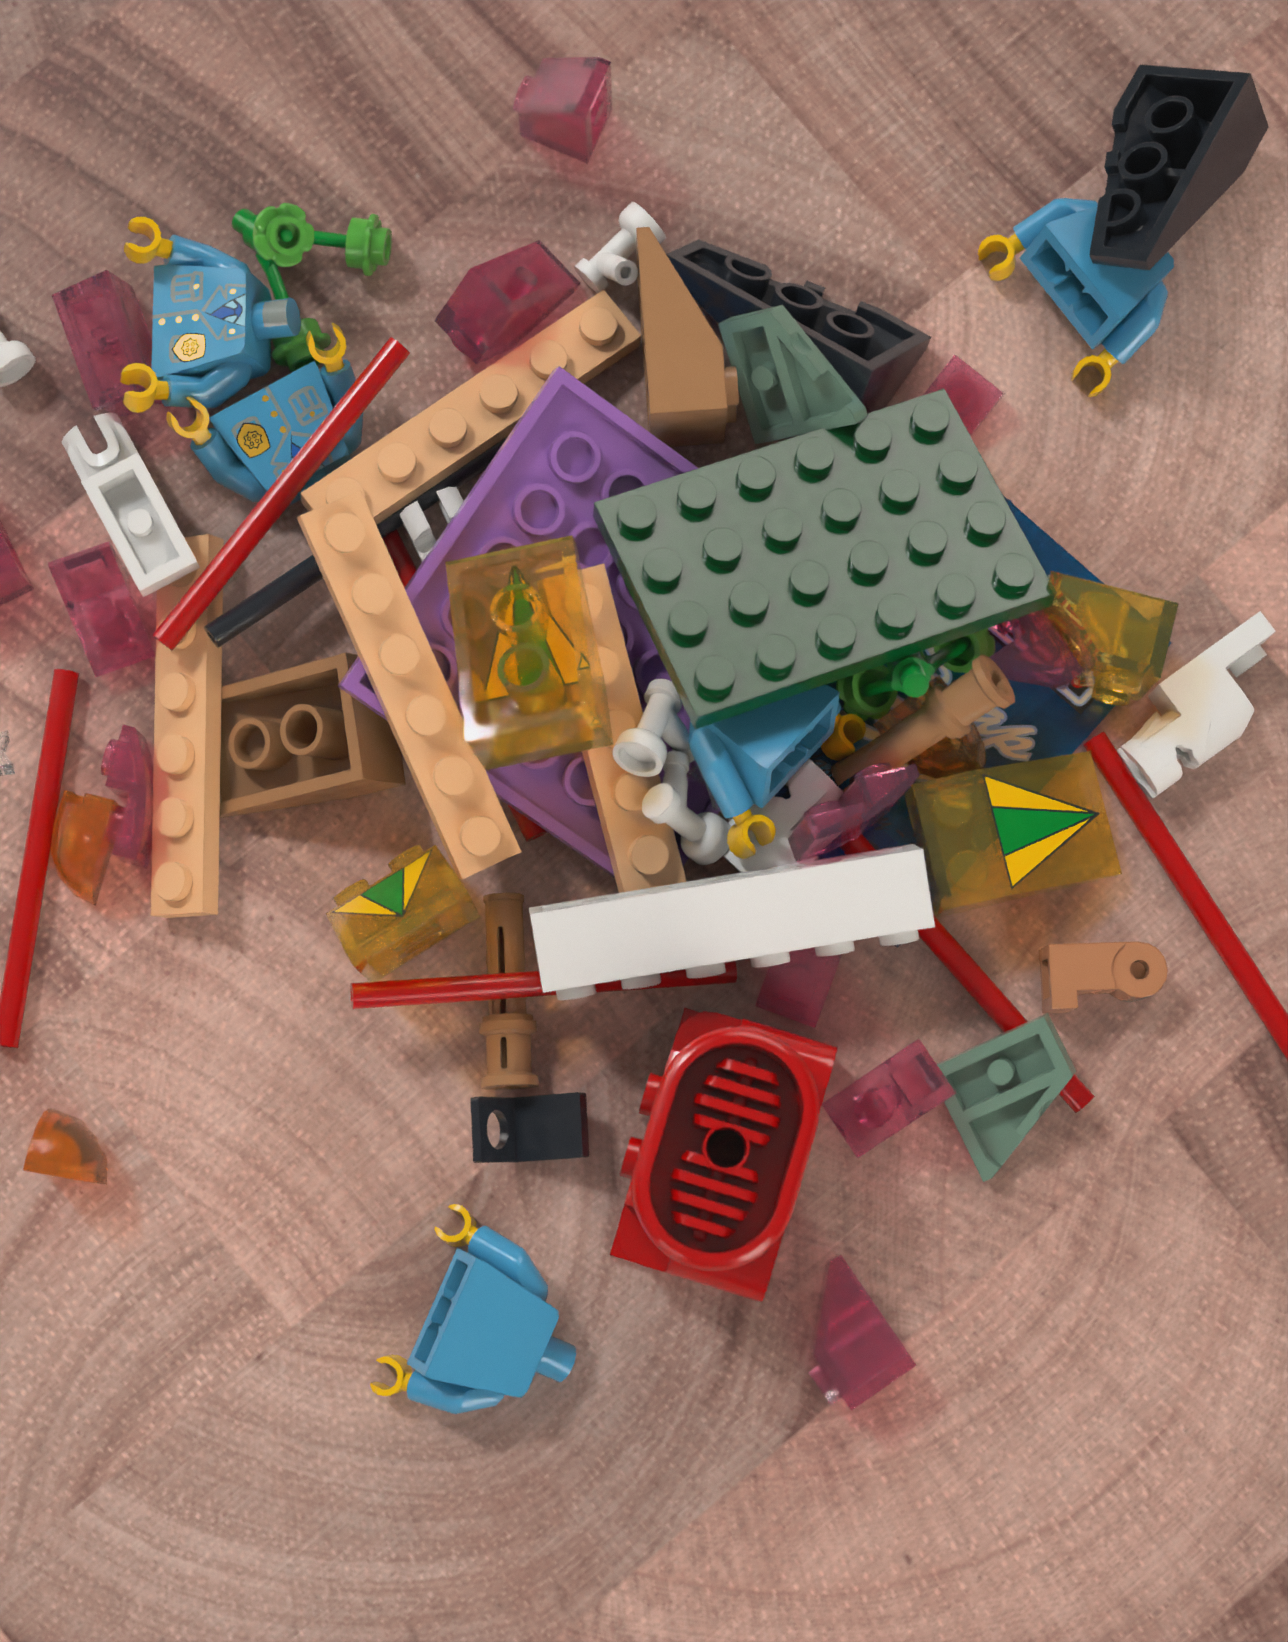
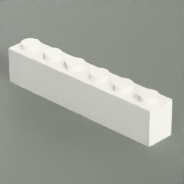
M914 844L529 908L543 993L556 991L557 1000H571L596 994L595 984L621 980L622 989L649 987L661 983L660 973L686 969L687 978L714 976L726 972L724 962L747 958L751 960V967L780 965L790 961L789 951L815 947V953L818 957L840 955L854 951L855 940L878 936L881 946L906 944L919 940L918 930L935 927L923 849Z

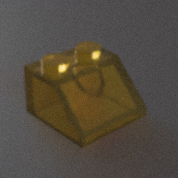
M1051 571L1048 575L1047 585L1054 594L1052 606L1033 612L1076 684L1093 689L1091 696L1098 701L1108 704L1126 706L1129 705L1130 699L1139 701L1161 679L1179 603Z

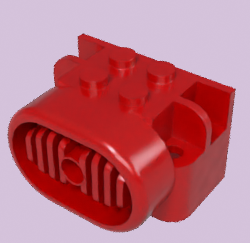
M684 1008L664 1074L660 1076L650 1073L639 1107V1114L650 1117L644 1138L642 1140L630 1137L621 1166L620 1176L631 1179L610 1255L762 1303L771 1279L784 1231L792 1216L817 1132L819 1114L838 1047L742 1018L740 1020L717 1012H698ZM722 1129L732 1130L741 1137L745 1151L738 1165L731 1168H721L713 1164L708 1158L706 1143L709 1136L715 1131Z

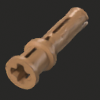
M980 655L972 661V669L946 687L938 684L928 690L924 706L841 762L838 761L833 764L831 771L838 786L849 779L850 784L842 790L843 793L853 800L862 795V792L947 736L951 739L957 737L960 739L971 731V723L998 706L1005 709L1015 702L1013 689L997 664L988 656Z
M493 893L483 896V903H485L487 974L525 972L524 895L521 893ZM526 997L488 1000L489 1015L483 1016L482 1023H479L480 1034L486 1037L487 1075L481 1078V1088L486 1090H517L539 1087L538 1075L532 1073L531 1035L537 1032V1023L533 1020V1015L527 1014Z

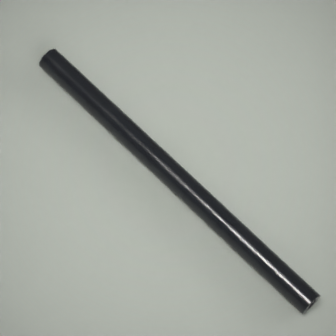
M507 437L377 524L382 539L404 525L400 513L405 507L418 501L422 511H425L440 501L436 491L447 487H457L458 489L484 472ZM311 555L205 625L204 629L217 648L221 647L323 579L314 555Z

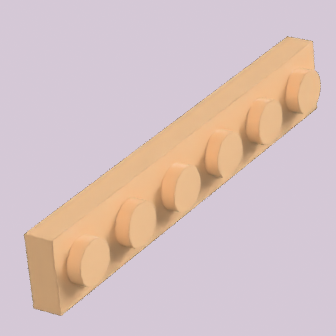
M603 289L301 492V503L309 512L361 490L377 525L507 437L555 368L560 366L585 384L640 346L641 334Z
M361 490L298 516L297 520L457 877L465 879L520 853L521 849Z
M210 534L184 537L200 568L157 590L156 630L224 546V539ZM223 589L173 651L156 639L151 916L177 918L218 915L222 646L217 648L208 637L204 626L223 614Z
M600 564L539 580L537 582L543 603L599 678L566 685L565 689L618 892L687 882L674 830L666 823L656 824L652 822L642 812V802L645 795L652 787L661 783L659 774L652 777H641L631 774L622 769L613 758L612 751L618 737L628 729L637 728L643 711L605 565Z

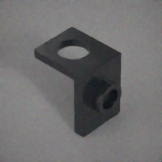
M584 1092L514 1098L471 1097L470 1099L474 1163H518L589 1157L587 1098ZM492 1112L497 1117L500 1127V1137L495 1148L490 1143L487 1134V1122Z

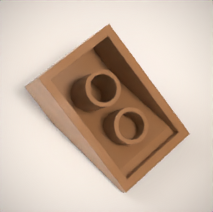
M650 227L636 228L637 282L648 431L669 447L724 443L726 423H736V405L739 403L736 366L724 367L723 346Z
M342 653L221 687L220 818L354 798L406 785L401 750L388 721L338 687L358 655Z

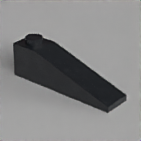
M1139 65L1113 112L1111 125L1115 135L1112 151L1106 153L1104 168L1108 177L1105 195L1099 198L1089 254L1092 263L1149 271L1244 173L1269 128L1251 73Z
M699 239L666 254L690 294L717 323L730 317L783 305L866 407L867 413L886 408L927 349L931 340V336L878 307L862 301L859 302L856 311L822 299L825 287L807 280L804 286L795 283L777 282L771 279L772 271L767 265Z

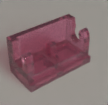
M105 270L52 294V298L92 408L96 411L104 409L118 416H128L132 414V411L126 408L123 403L124 393L128 391L142 392L146 389L139 384L125 385L121 383V372L127 365L133 363L145 364L151 368L152 338L133 287L110 271ZM154 400L153 404L159 405L162 403V400Z

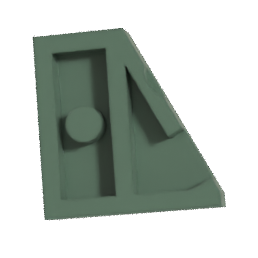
M783 305L730 317L718 323L731 366H736L738 390L755 444L799 436L821 428L828 430L852 425L868 417L866 407Z
M1048 1013L941 1061L928 1069L983 1182L994 1177L1076 1073L1072 1060Z

